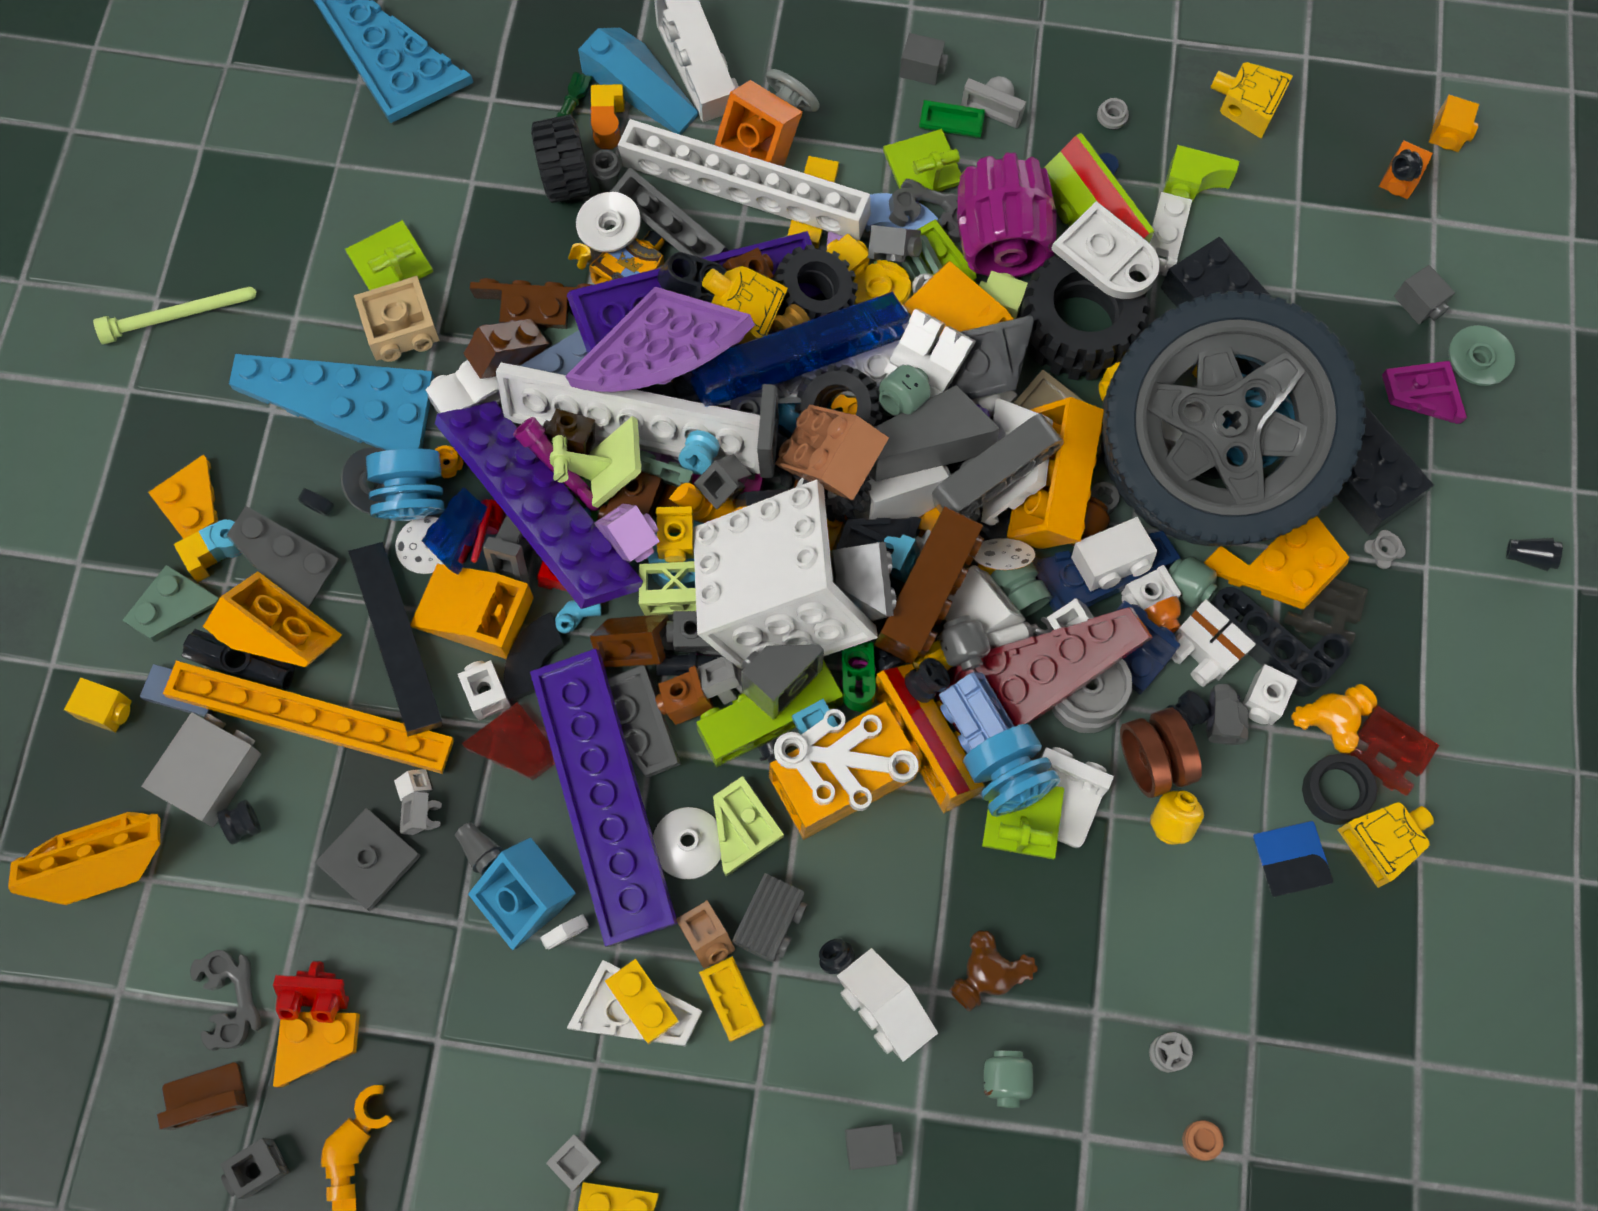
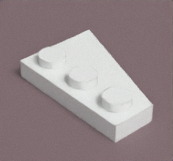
M602 960L567 1029L644 1040L605 983V980L618 972L620 968ZM656 987L679 1020V1023L653 1042L686 1046L702 1011Z

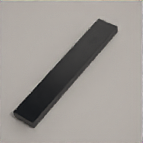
M383 542L349 550L350 560L407 736L442 727V719Z

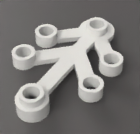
M831 709L825 713L824 718L803 734L787 732L781 735L774 745L776 761L784 768L798 770L813 790V800L819 805L830 804L834 799L835 789L830 782L822 780L810 761L826 764L849 795L850 806L857 811H864L870 806L872 794L867 788L859 784L847 767L889 773L893 780L900 783L912 780L918 771L916 756L906 750L895 752L891 758L850 752L851 749L865 739H874L879 736L882 722L875 715L863 717L860 725L828 748L812 746L826 734H835L843 730L845 715L838 709ZM830 716H837L840 718L841 724L837 727H832L828 724L827 719ZM872 721L877 725V730L871 733L867 732L864 729V724ZM788 746H796L799 749V754L796 757H789L785 750ZM900 762L907 764L909 772L906 774L898 773L895 768L896 764ZM821 787H826L831 795L827 799H821L817 796L816 791ZM857 793H863L867 797V802L859 805L855 803L853 796Z

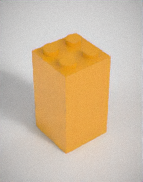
M886 702L846 722L843 730L839 733H828L812 745L828 748L860 725L862 718L866 715L877 716L882 722L879 736L874 739H865L851 749L850 752L891 758L895 752L906 750L916 756L918 771L912 780L900 783L893 780L889 773L847 767L859 784L871 792V803L915 780L922 765L920 760L923 759L914 740L908 741L902 729L905 726L900 714L895 708L890 710ZM868 721L864 724V729L870 733L875 732L877 725L872 721ZM797 748L787 755L789 757H796L799 754V749ZM775 760L770 763L769 779L803 840L857 811L850 806L849 795L825 763L810 761L822 780L830 782L835 789L833 801L828 805H819L813 800V790L798 770L784 768ZM903 762L896 764L895 768L898 773L906 774L909 772L907 764ZM821 787L816 791L817 796L821 799H827L831 795L826 787ZM857 793L853 796L855 803L859 805L867 802V797L863 793Z

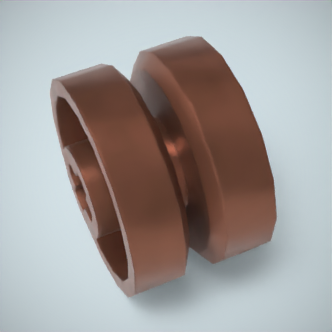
M1173 707L1152 713L1149 723L1143 718H1138L1121 725L1120 741L1126 763L1135 783L1148 798L1168 793L1172 783L1177 787H1185L1200 780L1202 765L1197 745L1186 721Z

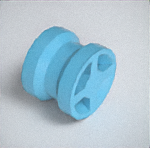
M692 431L686 439L685 447L680 452V464L684 469L693 471V474L702 475L714 462L713 459L717 456L720 449L719 441L708 432Z

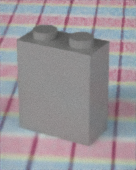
M191 712L141 787L214 828L218 822L217 812L227 808L262 754L253 747L255 740L239 730H236L232 735L223 730L226 724L207 713L204 718H201Z

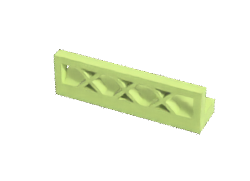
M694 561L639 564V577L643 580L642 586L639 588V605L645 616L673 614V611H696V588H687L680 582L688 572H695ZM663 573L670 579L662 589L648 590V574ZM676 585V586H677L678 588H680V589H672V588Z

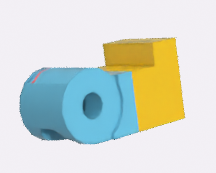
M218 521L174 544L188 572L197 583L210 576L206 568L226 557L234 558L242 554L227 538V533L235 523L234 521Z

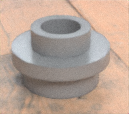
M1118 98L1107 99L1099 106L1097 111L1098 121L1109 129L1123 127L1129 117V111L1125 102Z

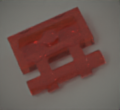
M1377 705L1372 709V713L1367 717L1357 733L1359 739L1368 744L1365 750L1362 751L1356 747L1353 752L1344 754L1355 756L1364 762L1371 772L1383 781V786L1391 791L1396 789L1407 796L1414 787V784L1403 777L1405 772L1408 770L1417 777L1421 775L1439 745ZM1379 752L1395 762L1392 769L1375 759Z

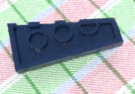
M1163 531L1149 533L1148 536L1157 549L1151 569L1140 576L1135 577L1131 574L1124 577L1118 584L1109 589H1102L1100 587L1091 592L1072 560V553L1069 550L1055 553L1053 557L1043 559L1035 557L1032 562L1038 571L1036 580L1044 581L1053 597L1049 604L1053 611L1056 612L1076 598L1089 607L1123 591L1126 584L1157 570L1162 565L1169 569L1176 560L1181 558Z

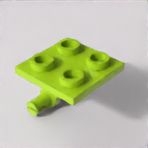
M942 129L883 146V152L899 189L906 179H913L925 188L935 191L955 187L960 183L961 172L957 165L960 162L959 152L956 148L954 150L950 149Z
M403 220L345 249L369 290L414 276H418V279H421L433 272L431 265Z
M1056 786L1031 806L1006 815L994 817L989 809H987L982 847L1054 860L1064 788Z

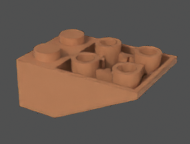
M809 405L799 415L796 422L797 427L790 439L782 444L779 450V458L775 465L809 482L817 479L824 489L838 496L853 500L889 437L857 415Z

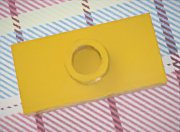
M733 956L699 972L730 1042L764 1026Z

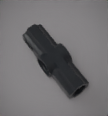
M194 629L192 633L188 634L183 644L181 656L184 659L224 674L284 691L288 690L292 683L295 671L294 665L231 649L225 643L217 640L214 635ZM246 656L242 666L238 668L231 667L235 658Z

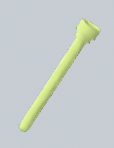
M245 287L117 320L116 317L109 318V316H104L93 320L94 327L101 344L105 345L116 342L117 338L122 337L124 332L252 300L256 297V290L252 287Z

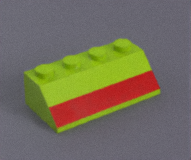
M1082 133L1076 135L1044 167L1048 172L1055 207L1061 221L1070 227L1097 201L1150 243L1155 230Z

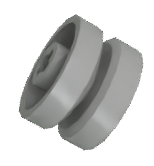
M1122 659L1053 707L1052 712L1054 716L1065 727L1079 733H1096L1108 729L1119 719L1132 692V675L1126 662Z

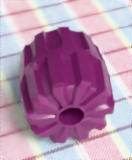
M1006 152L1002 159L986 156L978 160L977 167L969 166L962 172L958 185L957 221L964 259L968 262V266L973 272L989 277L991 271L997 273H1008L1018 278L1034 272L1037 267H1043L1044 261L1054 256L1055 253L1051 249L1056 241L1055 203L1047 169H1041L1039 160L1033 156L1025 161L1018 159L1016 153Z

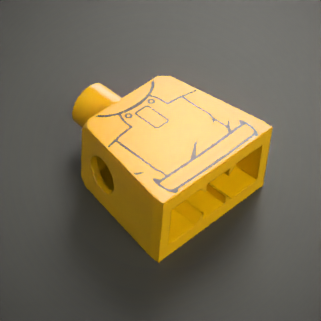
M1246 62L1242 64L1236 78L1218 71L1210 88L1226 95L1220 109L1222 115L1257 137L1262 138L1293 75Z
M744 266L729 270L724 275L715 269H711L702 281V286L714 294L711 303L751 315L755 326L744 335L739 344L744 348H749L764 343L788 288Z
M1397 802L1353 819L1337 830L1379 888L1394 880L1430 846L1429 840L1422 831L1432 826L1434 819L1431 813L1423 806L1409 813L1402 803Z

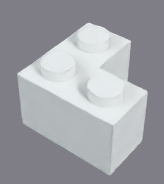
M872 948L837 975L845 988L840 993L853 1011L858 1007L861 1009L858 1013L871 1030L877 1029L878 1032L874 1035V1038L886 1054L893 1051L904 1062L938 1034L909 984Z

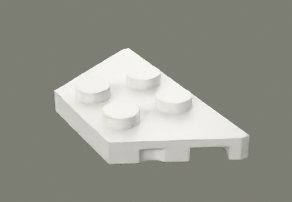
M1000 398L996 399L993 422L1000 428L997 442L1039 413ZM1044 416L1047 419V421L1051 425H1053V420ZM1049 458L984 504L981 522L990 526L995 525L999 522L997 515L1008 507L1013 510L1024 503L1029 495H1034L1046 486Z

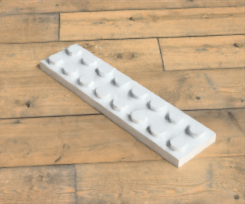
M502 362L496 370L504 417L514 423L522 424L528 418L535 417L543 426L546 420H551L557 408L595 419V440L604 441L633 416L638 419L640 449L679 457L681 450L685 447L688 435L696 430L705 431L716 437L720 444L719 452L713 459L714 461L734 454L749 472L760 474L757 453L760 415L634 389L616 392L582 390L571 387L565 377L566 375Z

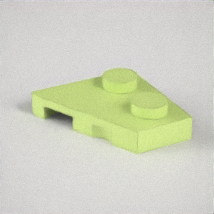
M743 776L713 796L723 873L727 877L782 839L784 834Z

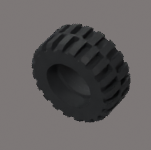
M1051 256L1044 261L1043 267H1037L1033 272L1031 280L1027 284L1019 311V318L1034 315L1035 319L1027 347L1028 353L1032 354L1035 352V361L1041 366L1047 364L1051 367L1050 372L1058 376L1060 372L1068 374V379L1078 380L1079 376H1085L1086 380L1097 379L1101 372L1104 376L1107 368L1121 362L1128 348L1147 327L1149 321L1148 313L1150 311V300L1146 297L1147 292L1132 299L1112 297L1100 290L1061 257L1057 259L1056 256ZM1135 271L1129 273L1131 279L1137 281L1139 275ZM1068 298L1089 299L1099 304L1107 312L1112 326L1097 332H1084L1074 329L1059 317L1054 305Z

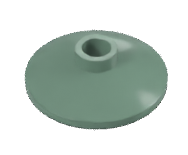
M1482 325L1466 327L1460 330L1449 344L1448 357L1452 368L1461 378L1479 386L1498 384L1505 380L1514 368L1515 352L1511 343L1502 333L1491 327Z

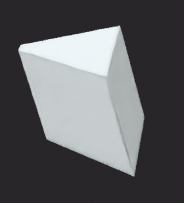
M426 769L406 771L394 780L400 801H402L403 797L414 791L425 793L432 790Z

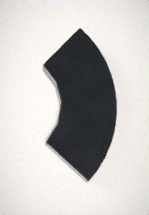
M551 612L529 624L516 638L509 651L504 670V685L509 702L535 693L530 671L544 667L545 662L552 653L564 647Z

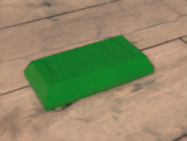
M924 100L919 128L928 131L942 129L943 133L980 138L985 109Z

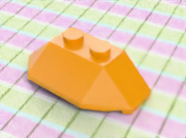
M126 812L56 835L34 848L25 858L19 857L11 862L8 889L13 894L68 905L137 882L160 845L161 819L158 814L147 815L144 813Z

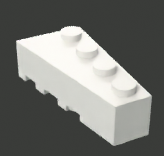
M654 0L657 28L702 122L723 116L730 92L739 86L736 79L731 78L729 75L727 61L724 55L720 53L699 0Z

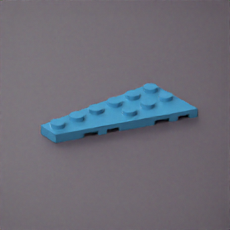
M313 0L390 123L473 83L471 74L464 69L461 71L452 64L450 58L443 53L440 55L428 45L425 39L393 15L390 17L382 11L380 5L375 1Z
M235 354L229 385L237 392L266 404L271 403L281 407L292 415L312 420L316 425L359 443L364 442L384 450L422 449L430 407V400L425 389L430 386L431 381L435 377L432 371Z

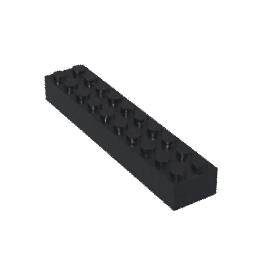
M1221 237L1216 238L1170 267L1161 285V289L1176 307L1183 302H1190L1196 297L1202 295L1207 297L1209 294L1216 292L1224 294L1227 291H1237L1238 293L1254 291V294L1258 295L1260 293L1269 294ZM1235 357L1242 374L1248 375L1261 367V365L1253 361ZM1363 403V407L1366 408V418L1363 419V424L1366 425L1365 433L1361 437L1363 441L1362 448L1357 453L1359 458L1355 467H1352L1350 470L1352 474L1348 481L1342 484L1343 488L1336 497L1364 531L1371 535L1419 502L1434 484Z

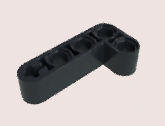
M678 252L674 253L660 268L658 282L665 290L711 303L714 294L702 286V281L711 269L717 270L722 275L727 271L718 263L691 254ZM672 268H676L677 270H679L682 274V278L676 276L673 273ZM714 358L691 370V373L687 372L673 378L672 385L674 389L683 396L694 395L709 382Z
M1223 588L1211 601V604L1229 619V622L1221 631H1224L1231 623L1238 627L1256 644L1248 653L1262 666L1266 664L1297 679L1293 693L1298 696L1306 697L1316 692L1350 655L1351 647L1348 640L1337 633L1325 635L1309 650L1237 588ZM1227 604L1231 608L1229 610H1226L1223 606ZM1241 615L1243 619L1239 622L1236 619ZM1247 625L1257 627L1260 636L1250 633ZM1323 647L1331 649L1335 654V659L1328 657L1324 653ZM1274 648L1282 649L1286 653L1287 659L1278 657L1275 654ZM1301 671L1310 673L1314 683L1307 682L1302 677Z

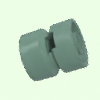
M1033 562L1013 570L996 569L991 574L994 581L1024 617L1042 609L1053 598L1044 581L1036 580L1038 571Z

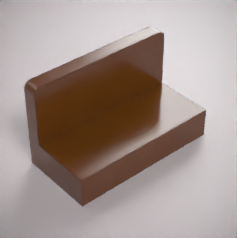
M668 615L609 618L590 635L592 647L600 651L604 667L661 664L666 656L659 632L667 625V621H669Z
M233 1062L164 1084L162 1090L166 1111L158 1113L157 1118L160 1130L173 1131L248 1107L240 1065Z

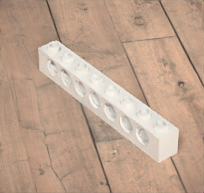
M632 119L629 120L618 143L624 167H631L633 170L838 235L845 236L848 233L855 240H860L871 214L869 193Z

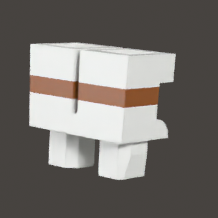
M1207 599L1203 601L1175 633L1176 641L1181 646L1171 658L1175 663L1181 664L1189 655L1192 656L1199 665L1191 672V676L1202 687L1215 679L1219 681L1256 645L1233 623L1213 643H1210L1229 622V619Z

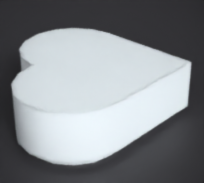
M584 914L559 925L540 937L545 949L550 950L588 929L589 924Z

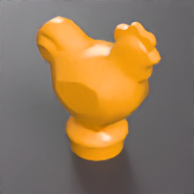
M1357 684L1355 687L1348 688L1345 696L1329 693L1321 696L1313 704L1309 703L1304 707L1297 706L1291 718L1294 721V725L1301 727L1303 730L1308 729L1309 726H1317L1323 732L1330 735L1336 750L1340 753H1351L1358 746L1359 737L1357 731L1361 725V716H1368L1372 713V709L1377 706V699L1367 686Z

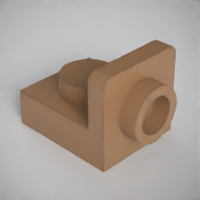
M708 900L677 918L678 925L703 968L723 961L729 954L735 951L726 930Z

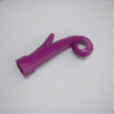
M530 417L514 431L513 435L523 447H528L554 473V467L550 464L553 443L544 433L545 428L535 417ZM568 470V480L563 483L591 511L600 510V507L592 506L593 494L590 487L580 475Z

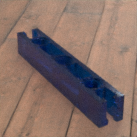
M891 292L729 348L710 361L693 369L692 373L695 376L691 377V385L705 407L716 406L761 390L763 384L775 385L901 340L905 332L902 325L908 323L909 315L895 294Z

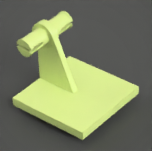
M633 416L630 417L590 452V455L568 452L567 438H563L562 435L553 437V452L550 454V464L554 467L553 479L561 483L567 481L569 470L591 480L592 506L600 507L641 473L638 419Z

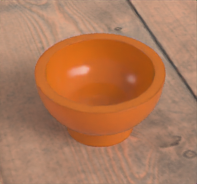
M1177 596L1166 598L1144 610L1148 615V619L1158 627H1165L1172 633L1181 627L1177 620L1181 614V605Z

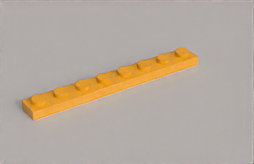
M180 661L175 662L163 692L166 698L440 774L444 772L454 742L453 737L432 731L407 736L403 723Z

